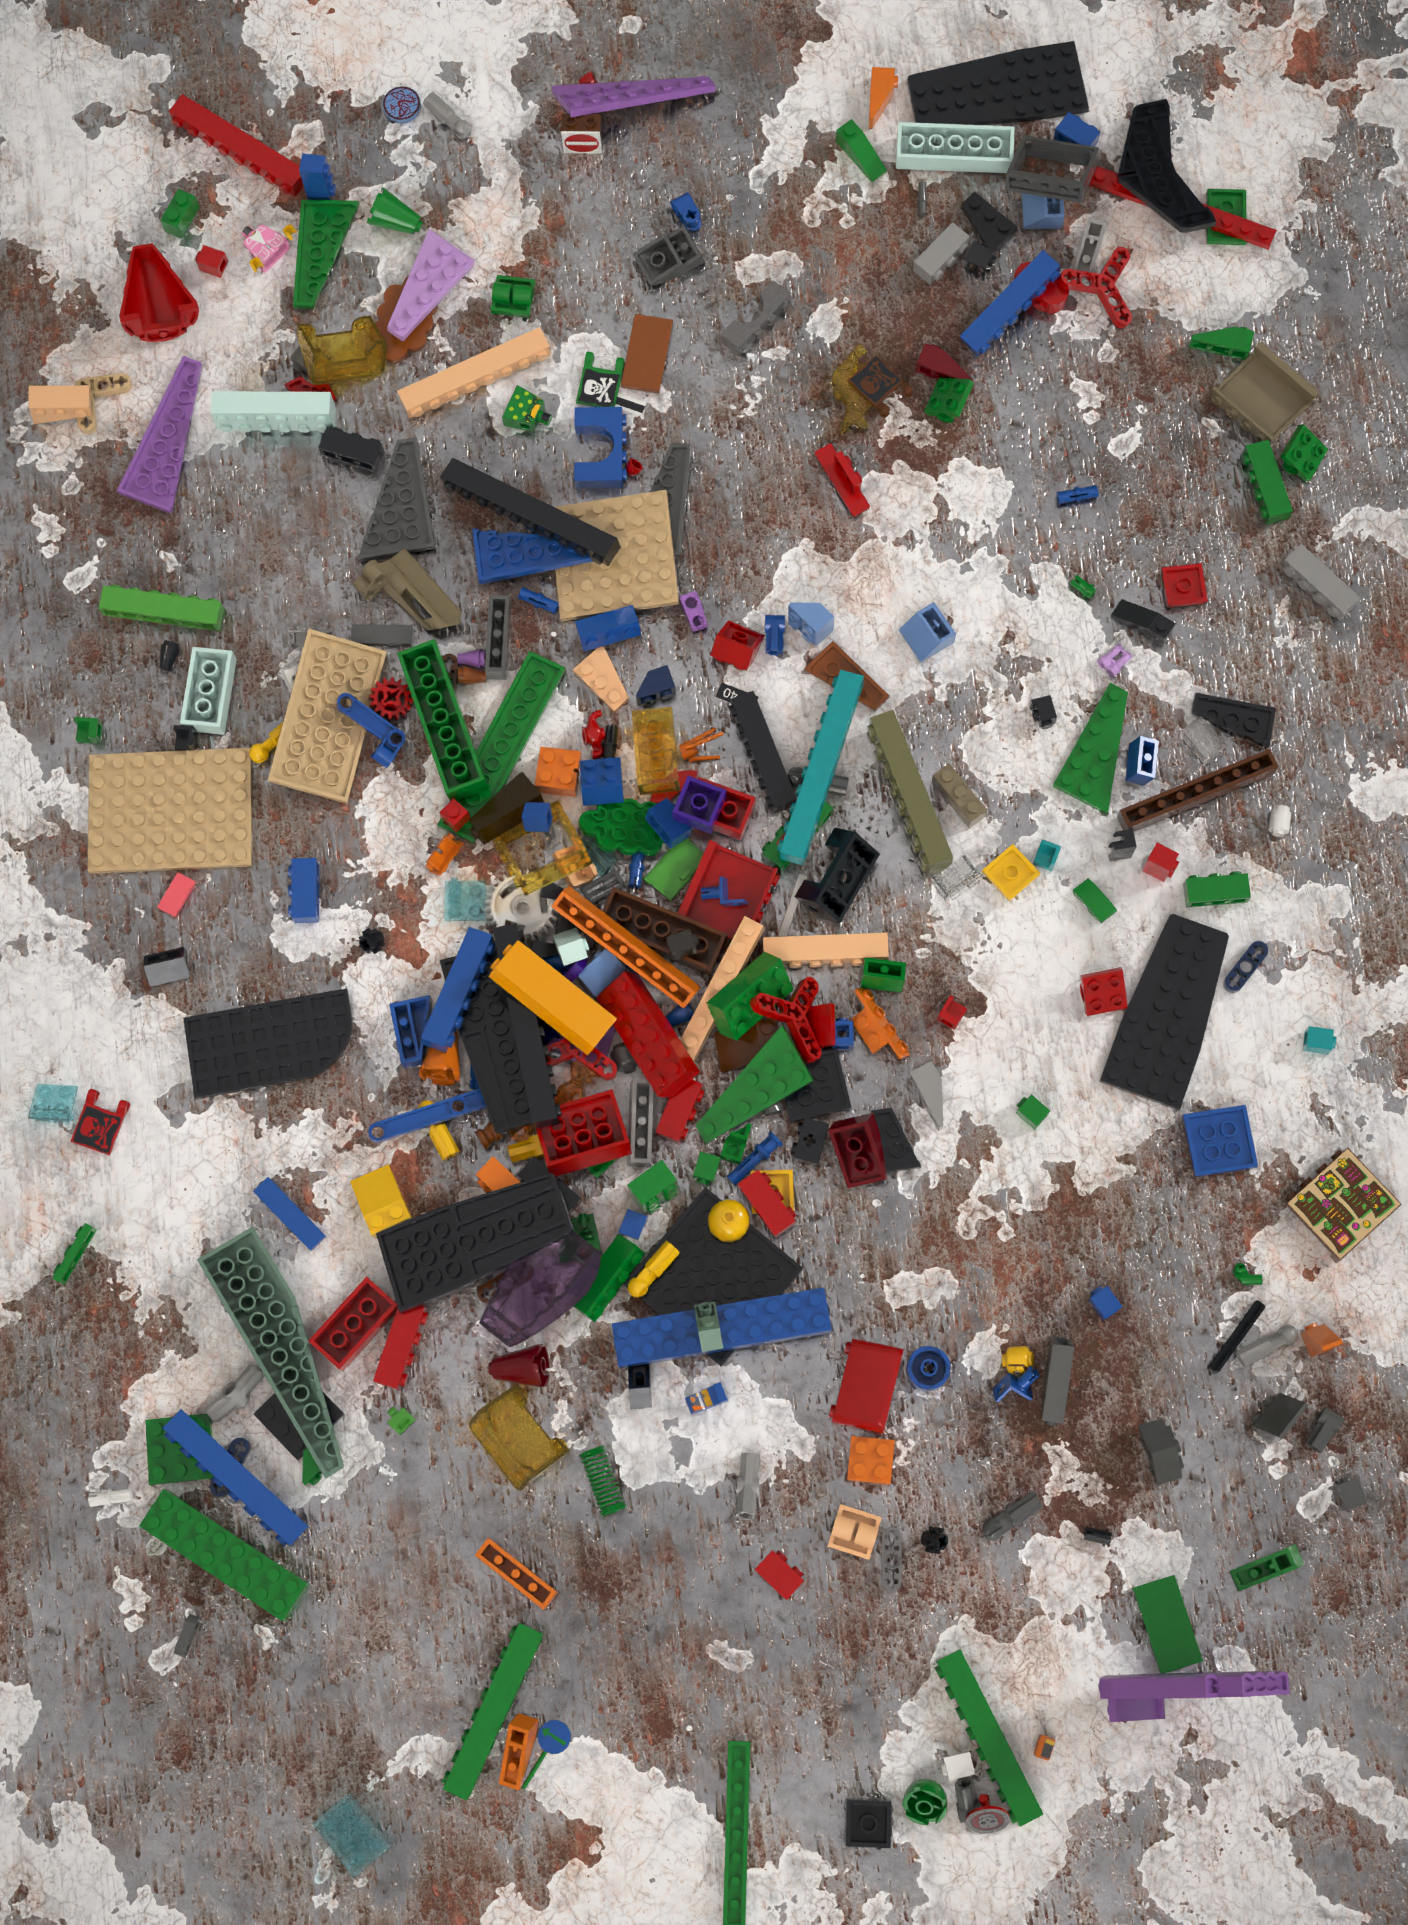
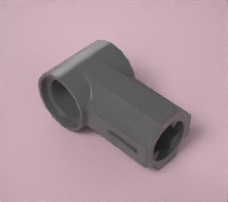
M1325 1406L1315 1421L1316 1425L1306 1439L1305 1444L1314 1451L1322 1453L1332 1435H1335L1341 1427L1344 1418Z
M967 1777L959 1778L954 1783L958 1801L956 1807L960 1823H965L968 1813L980 1807L974 1781Z

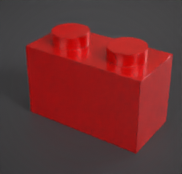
M1157 842L1142 871L1164 882L1167 877L1171 878L1179 864V861L1176 860L1179 853Z
M772 1550L754 1570L787 1600L804 1582L801 1578L804 1574L795 1565L791 1568L786 1563L788 1559L779 1550L776 1553Z

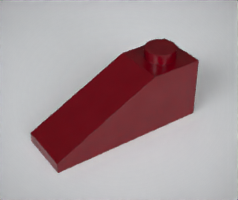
M925 343L917 361V373L936 380L938 378L971 379L973 382V379L943 349L937 345Z

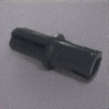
M607 724L605 742L602 743V746H604L603 759L615 758L618 727L614 724Z

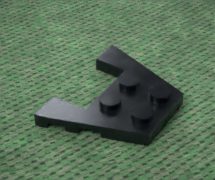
M542 879L539 897L556 900L564 888L547 879ZM558 913L554 935L577 928L579 934L583 933L584 938H586L589 950L594 949L595 940ZM554 940L553 943L531 941L530 950L540 958L559 955Z

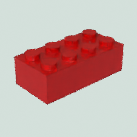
M366 1276L308 1342L343 1372L396 1314L397 1303Z

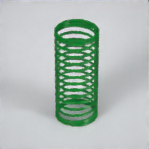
M599 1446L579 1454L580 1459H583L581 1463H586L583 1465V1468H587L584 1472H589L586 1477H590L588 1479L591 1482L590 1486H594L591 1490L595 1491L593 1493L596 1496L595 1500H599L596 1503L600 1505L598 1509H603L600 1511L602 1517L626 1508L624 1500L605 1506L623 1498V1496L604 1501L620 1494L621 1491L601 1497L619 1489L620 1487L618 1486L600 1492L618 1484V1482L597 1488L615 1480L616 1477L596 1483L615 1473L593 1479L613 1470V1468L592 1474L611 1464L589 1470L609 1461L610 1459L588 1465L608 1455L605 1454L585 1461L595 1455L606 1452L605 1446Z

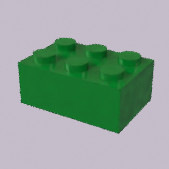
M660 1160L627 1184L630 1196L644 1215L648 1212L650 1214L656 1212L660 1208L659 1204L665 1200L667 1202L671 1201L678 1195L676 1192L679 1191L677 1179L663 1160Z

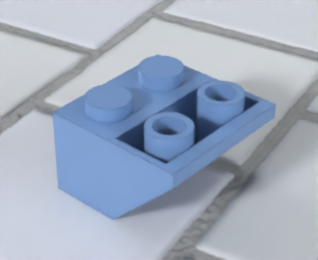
M1022 193L1023 229H1062L1065 217L1064 200Z
M934 602L915 613L899 629V632L921 663L955 643V631Z
M790 603L788 605L789 625L794 630L798 629L809 644L813 643L817 646L833 632L834 616L821 603Z
M602 949L594 955V960L589 965L586 964L585 969L578 975L580 986L596 1002H598L596 997L624 971L626 972V969L617 957L607 949L604 951Z

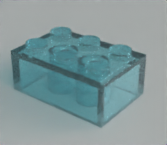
M352 1793L344 1796L313 1823V1826L353 1878L357 1877L392 1847Z

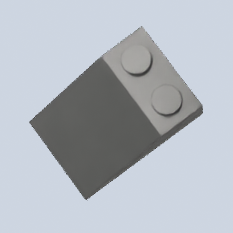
M1280 1392L1275 1394V1396L1271 1394L1264 1402L1266 1406L1262 1412L1257 1411L1250 1420L1253 1423L1250 1429L1269 1444L1278 1442L1285 1437L1308 1407V1404Z

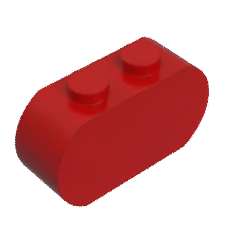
M1030 261V262H1025V263H1022L1021 265H1019V266L1017 267V269L1015 270L1013 280H1014L1032 261ZM1057 280L1053 283L1050 281L1046 286L1045 292L1040 297L1036 296L1032 300V305L1037 310L1045 311L1048 314L1057 313L1065 307L1069 290L1060 287Z

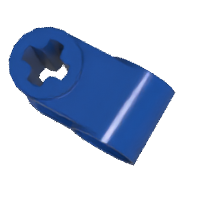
M688 192L670 201L674 213L688 231L695 232L700 229V212Z

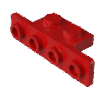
M828 444L815 451L814 455L851 515L855 517L869 510L870 505L861 492L862 478L858 472H854L850 458L845 456L842 451L837 453L832 444Z

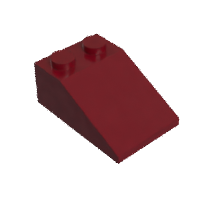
M869 1113L835 1121L828 1129L847 1188L887 1180L881 1137L874 1114Z

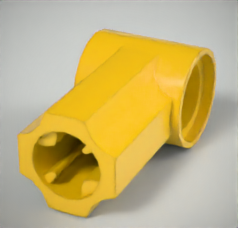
M538 1134L529 1137L528 1140L507 1146L512 1164L531 1159L534 1156L537 1159L544 1158Z

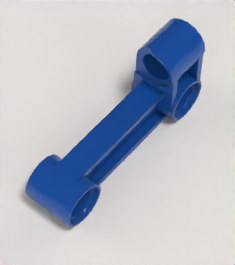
M342 693L336 701L337 710L382 741L370 757L385 768H388L405 742L404 732L361 703L352 694ZM344 698L349 699L351 706L349 708L342 707L340 700ZM393 734L399 735L401 742L399 744L392 743L390 736Z

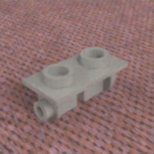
M294 626V629L288 630V632H293V636H289V644L304 646L308 631L306 626ZM314 626L313 629L326 634L331 633V630H326L325 626Z

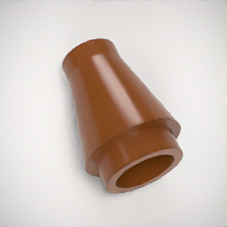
M463 666V668L458 667L457 684L464 686L482 682L486 683L485 670Z

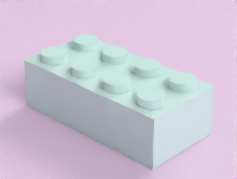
M192 647L180 719L181 725L194 726L196 731L200 733L225 735L237 661L233 651Z

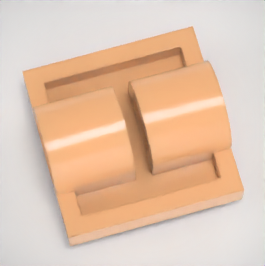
M840 1504L827 1547L869 1560L882 1517Z

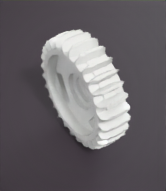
M520 869L518 870V875H514L510 871L511 877L509 878L503 874L504 881L501 882L499 879H496L498 886L491 885L493 893L487 892V896L491 900H485V904L490 906L484 909L485 913H491L486 916V919L491 921L489 923L490 928L505 926L507 920L525 927L523 931L525 945H527V939L532 941L535 940L536 936L542 940L541 933L544 932L546 935H549L547 928H555L552 921L557 922L555 915L558 914L551 907L555 900L548 898V912L542 913L539 894L542 879H545L544 875H541L538 879L537 872L535 871L530 876L528 869L525 875H522ZM514 885L519 886L507 897L501 898L503 892ZM522 903L529 906V910L524 914L517 911V907Z

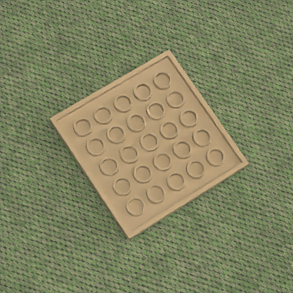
M667 490L555 507L617 537L621 546L609 566L588 562L555 569L561 622L588 618L633 605L634 610L637 611L679 604Z

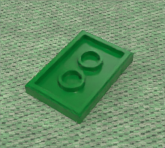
M1207 189L1206 205L1246 219V190ZM1206 228V244L1246 245V241Z

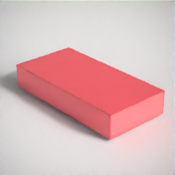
M177 872L157 908L176 918L195 887L196 882Z

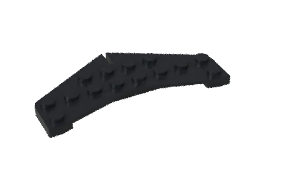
M1167 99L1135 106L1118 171V182L1179 232L1188 233L1215 227L1216 219L1214 214L1198 200L1178 175L1172 163L1169 121L1170 106Z

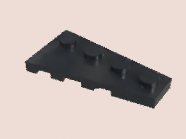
M1195 693L1191 711L1192 715L1266 748L1270 746L1276 708Z

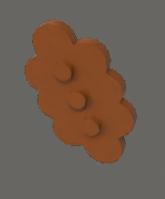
M409 276L405 278L402 285H391L385 290V303L378 307L377 317L379 321L374 324L372 329L374 339L382 344L384 358L391 363L403 361L408 351L417 352L425 347L427 344L426 334L434 327L432 315L438 310L437 305L404 341H401L387 331V326Z

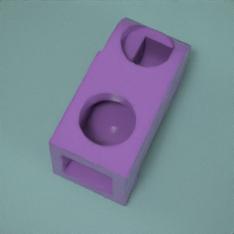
M697 591L679 596V603L691 631L695 632L707 628L708 624Z

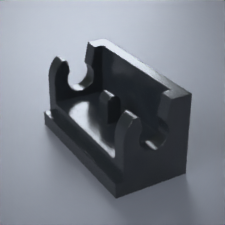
M1128 827L1127 830L1117 831L1113 834V837L1121 836V840L1109 844L1108 847L1113 848L1111 854L1108 855L1109 862L1132 858L1137 847L1133 827Z

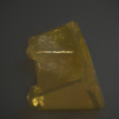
M371 315L355 319L352 322L351 331L316 335L313 325H297V340L312 383L320 385L379 376L384 371L388 344Z
M516 1383L479 1409L470 1420L469 1427L510 1483L517 1490L521 1491L569 1453V1449L563 1439L557 1437L550 1439L525 1407L528 1402V1394Z

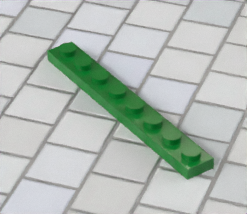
M728 1741L723 1925H745L750 1741Z

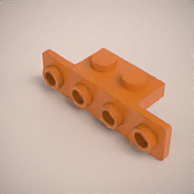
M857 988L854 992L865 1008L851 1018L850 1021H853V1026L872 1054L877 1053L887 1044H890L899 1059L909 1057L908 1046L904 1041L900 1040L896 1034V1028L887 1021L885 1012L873 1000V994L866 988Z

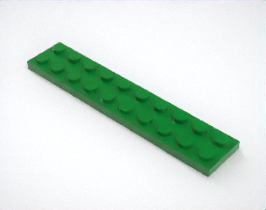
M529 651L476 751L489 788L456 800L468 811L470 818L505 787L566 671L564 666ZM440 818L437 824L439 828L475 844L476 840L469 830L472 828L469 821L456 833Z

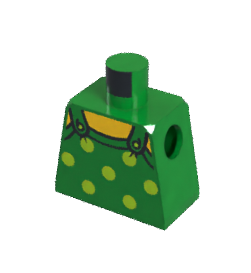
M517 385L503 413L502 420L504 426L533 432L536 430L538 423L549 426L552 414L544 412L545 404L543 399Z

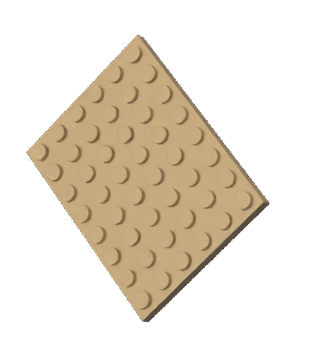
M250 748L89 755L88 873L252 867V760L249 757Z

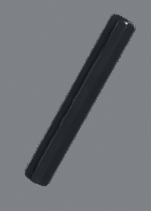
M1256 1300L1210 1363L1209 1368L1213 1372H1220L1266 1307L1262 1302Z

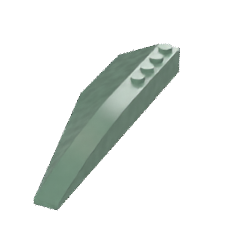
M251 1227L198 1258L197 1261L326 1479L343 1469L344 1464L297 1301L254 1227Z

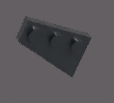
M975 191L961 204V209L972 227H975L982 243L984 242L986 247L995 252L1017 231L1018 227Z
M893 1109L871 1110L880 1132L886 1172L921 1168L922 1166L919 1160H917Z

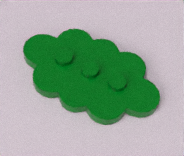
M628 798L624 799L622 803L599 804L596 811H586L579 818L578 827L581 833L585 836L595 837L597 847L604 852L619 850L624 855L629 856L639 851L643 855L653 856L659 853L664 843L645 820L648 809L656 805L654 802L649 801L640 804L636 800Z

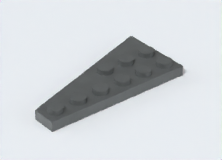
M671 443L662 462L658 476L656 475L653 487L649 491L667 490L674 558H681L692 450L691 444Z

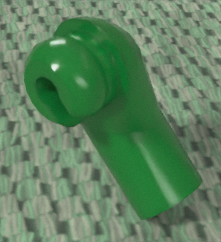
M1237 1263L1234 1266L1233 1274L1241 1284L1262 1285V1274H1250L1243 1263Z

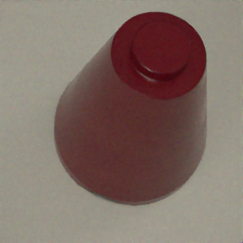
M536 1344L494 1357L488 1364L489 1374L496 1380L535 1387H546L549 1381V1375H546V1368H550L547 1348L543 1344Z

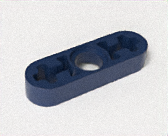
M1255 941L1250 945L1225 978L1223 985L1226 991L1237 993L1248 981L1268 954V947L1264 942ZM1258 947L1262 948V954H1258L1253 960L1251 956L1254 954L1255 949ZM1242 962L1250 963L1251 971L1243 972L1240 964ZM1237 974L1241 977L1236 983L1238 986L1231 987L1230 980H1234Z
M236 1438L231 1442L227 1452L236 1455L238 1449L235 1448V1445L244 1442L243 1446L246 1449L244 1452L240 1451L237 1456L241 1458L239 1463L244 1465L250 1453L251 1445L244 1438ZM213 1480L211 1481L210 1491L214 1496L224 1497L228 1495L227 1493L230 1490L227 1487L225 1491L217 1493L216 1483Z

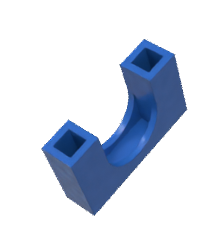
M575 407L574 426L576 434H601L608 437L614 445L611 454L602 461L574 462L575 488H623V481H627V470L623 469V463L627 462V452L623 450V444H627L626 432H623V426H627L626 414L622 412V407Z

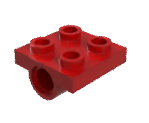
M1121 967L1080 975V993L1087 1016L1126 1009L1128 1007L1124 974Z

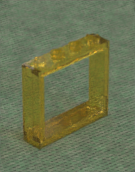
M559 800L550 803L553 815L552 822L556 820L560 822L575 851L526 875H522L506 844L531 833L525 831L523 822L492 840L496 851L501 850L498 854L503 864L508 863L505 867L510 877H515L512 879L515 887H520L525 896L592 864L587 849Z

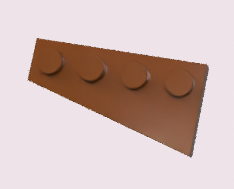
M834 641L804 668L806 672L832 686L834 677L839 675L840 670L863 675L864 685L858 702L875 712L890 698V695Z

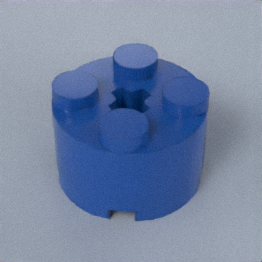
M923 1346L912 1353L906 1365L908 1380L915 1388L924 1392L939 1389L945 1384L950 1375L948 1356L936 1347ZM924 1364L933 1366L932 1374L923 1371L925 1368Z

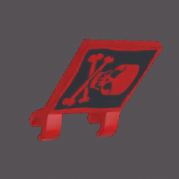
M89 1089L85 1105L70 1142L110 1156L125 1115L130 1108V1103L120 1100L117 1112H111L95 1106L100 1092Z

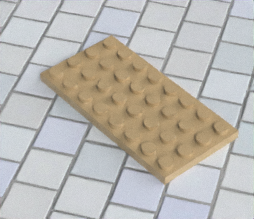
M308 629L267 782L347 804L366 730L345 714L339 712L336 708V701L342 693H350L370 708L369 705L372 702L368 700L369 695L372 694L370 691L372 687L376 688L375 684L377 681L379 682L387 651ZM344 698L340 700L342 707L349 708L351 706L349 699Z

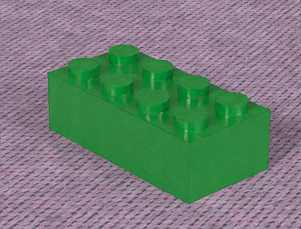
M763 952L706 1003L719 1033L737 1041L764 1017L752 1010L750 1006L752 997L759 993H765L784 999L794 989L781 958Z

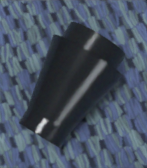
M164 640L160 649V669L171 671L180 652V644Z

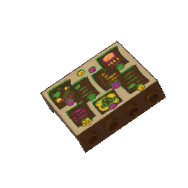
M1349 1148L1343 1152L1339 1149L1331 1156L1333 1161L1328 1166L1325 1163L1322 1164L1315 1171L1318 1175L1313 1179L1308 1177L1300 1184L1302 1189L1298 1193L1293 1191L1285 1198L1287 1203L1283 1206L1284 1208L1288 1207L1332 1254L1331 1258L1335 1263L1341 1261L1402 1205Z

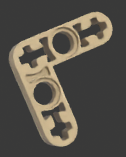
M117 373L82 378L75 382L74 386L89 385L91 391V416H86L90 422L89 427L85 428L84 426L86 425L85 417L77 418V424L81 432L89 435L97 429L95 397L123 394L131 390L132 382L127 374ZM122 380H125L124 386H120ZM101 382L108 383V387L106 389H98V385Z

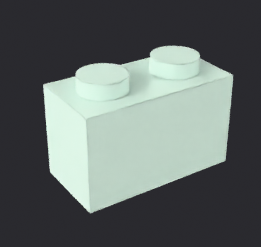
M577 928L553 935L557 951L564 966L588 958L586 951L589 950L586 938H584L583 933L579 934Z

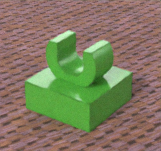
M393 1406L387 1412L392 1417L387 1423L399 1435L415 1421L414 1417L403 1407L398 1411Z

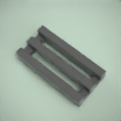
M614 869L581 887L580 890L584 898L595 905L608 898L612 889L592 900L590 899L591 897L617 883L620 884L615 887L617 889L623 890L626 886L617 870ZM614 876L616 877V879L590 893L586 892Z

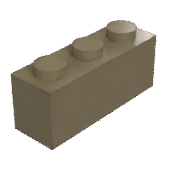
M950 763L933 774L932 784L969 829L986 816V807Z

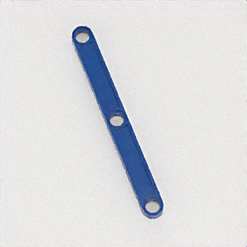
M479 1088L375 1122L369 1127L368 1136L371 1141L381 1143L487 1107ZM455 1101H461L464 1109L457 1112L453 1110L452 1104ZM376 1127H380L384 1131V1135L380 1138H375L372 1135V1130Z

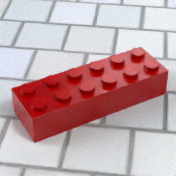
M624 971L596 997L600 1005L617 1018L613 1026L658 1097H673L700 1073L638 973Z

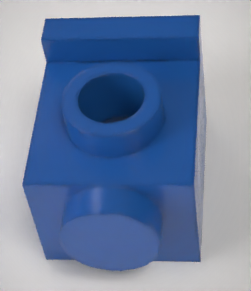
M837 1018L835 1021V1045L832 1046V1049L853 1050V1021H848V1018ZM839 1032H844V1033L846 1034V1036H845V1037H839V1036H838V1033H839Z

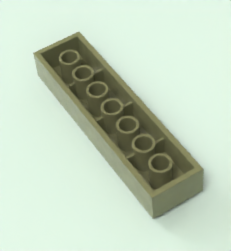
M890 710L870 717V722L867 726L869 731L867 732L870 744L874 743L876 760L878 762L881 761L883 768H881L885 780H889L891 785L889 791L892 798L896 797L898 814L900 817H904V829L907 835L910 834L913 839L911 846L914 853L919 854L920 860L918 862L922 872L925 871L929 877L951 869L953 855L894 711Z

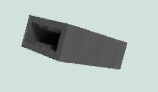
M1050 1336L1041 1409V1419L1047 1425L1058 1426V1423L1064 1424L1074 1354V1345L1071 1339Z

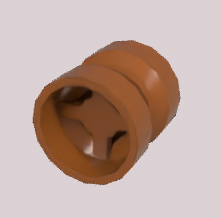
M492 1121L484 1129L475 1131L485 1150L491 1147L493 1142L503 1139L501 1134L495 1132Z

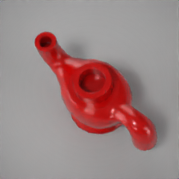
M601 710L592 712L586 727L582 726L584 745L589 744L594 749L591 751L592 759H599L604 753L601 741L605 739V731L596 722V719L602 716Z

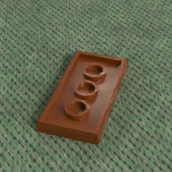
M635 314L621 388L660 394L673 328L672 319Z

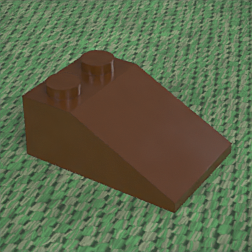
M772 1018L761 1019L737 1041L720 1034L719 1031L714 1032L721 1073L743 1070L778 1030L777 1021Z

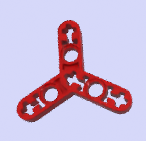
M1117 247L1108 258L1100 273L1065 269L1057 278L1060 287L1067 290L1097 294L1115 327L1124 329L1131 323V312L1115 285L1130 259V253L1126 248ZM1120 254L1122 256L1121 260L1119 262H1116ZM1108 267L1114 268L1116 275L1110 274ZM1081 278H1086L1089 281V286H1085ZM1109 298L1115 299L1117 306L1111 305Z
M810 976L798 983L789 1001L765 993H759L750 1000V1006L755 1013L787 1024L801 1057L808 1063H812L821 1057L820 1046L805 1016L819 990L817 981ZM798 996L803 999L804 1005L799 1002ZM774 1004L779 1007L780 1013L775 1010ZM799 1029L803 1030L805 1038L801 1036Z
M566 1038L547 1046L549 1054L553 1049L561 1051V1056L558 1059L547 1057L549 1061L547 1065L551 1064L553 1067L574 1058L606 1081L613 1080L617 1076L618 1070L615 1062L596 1048L590 1053L596 1054L597 1060L594 1063H588L585 1060L587 1055L583 1052L580 1057L581 1052L578 1049L574 1048L571 1050V1042ZM602 1059V1065L606 1068L611 1066L612 1073L607 1072L604 1074L603 1067L599 1065Z

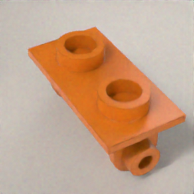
M450 833L447 836L444 835L437 845L441 853L439 854L434 850L426 860L427 864L425 867L429 869L430 873L441 876L447 870L454 856L459 853L464 843L455 840V837Z

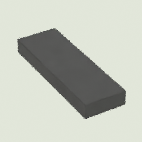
M352 624L351 641L367 646H412L413 627L412 625Z

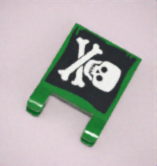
M586 352L576 404L592 407H615L625 366L624 358L618 357L616 359L615 371L592 367L595 359L594 353Z

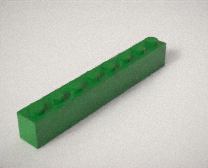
M519 1623L518 1626L514 1625L511 1629L509 1646L503 1647L499 1656L502 1661L499 1667H494L490 1675L492 1683L489 1688H484L480 1697L483 1700L480 1709L475 1708L470 1719L474 1722L470 1730L466 1728L461 1738V1741L464 1742L461 1750L457 1749L451 1760L454 1763L451 1772L447 1770L441 1783L445 1784L443 1790L466 1801L469 1800L542 1641L543 1633L522 1623Z
M961 1649L937 1660L938 1666L934 1668L940 1680L942 1678L945 1679L948 1685L945 1687V1690L950 1700L955 1699L958 1705L955 1710L960 1720L965 1719L968 1725L965 1730L971 1741L975 1739L979 1747L975 1750L981 1762L986 1761L989 1767L986 1772L991 1782L996 1781L999 1790L996 1792L1001 1802L1007 1803L1010 1809L1007 1812L1010 1815L1012 1824L1017 1823L1021 1827L1044 1815Z

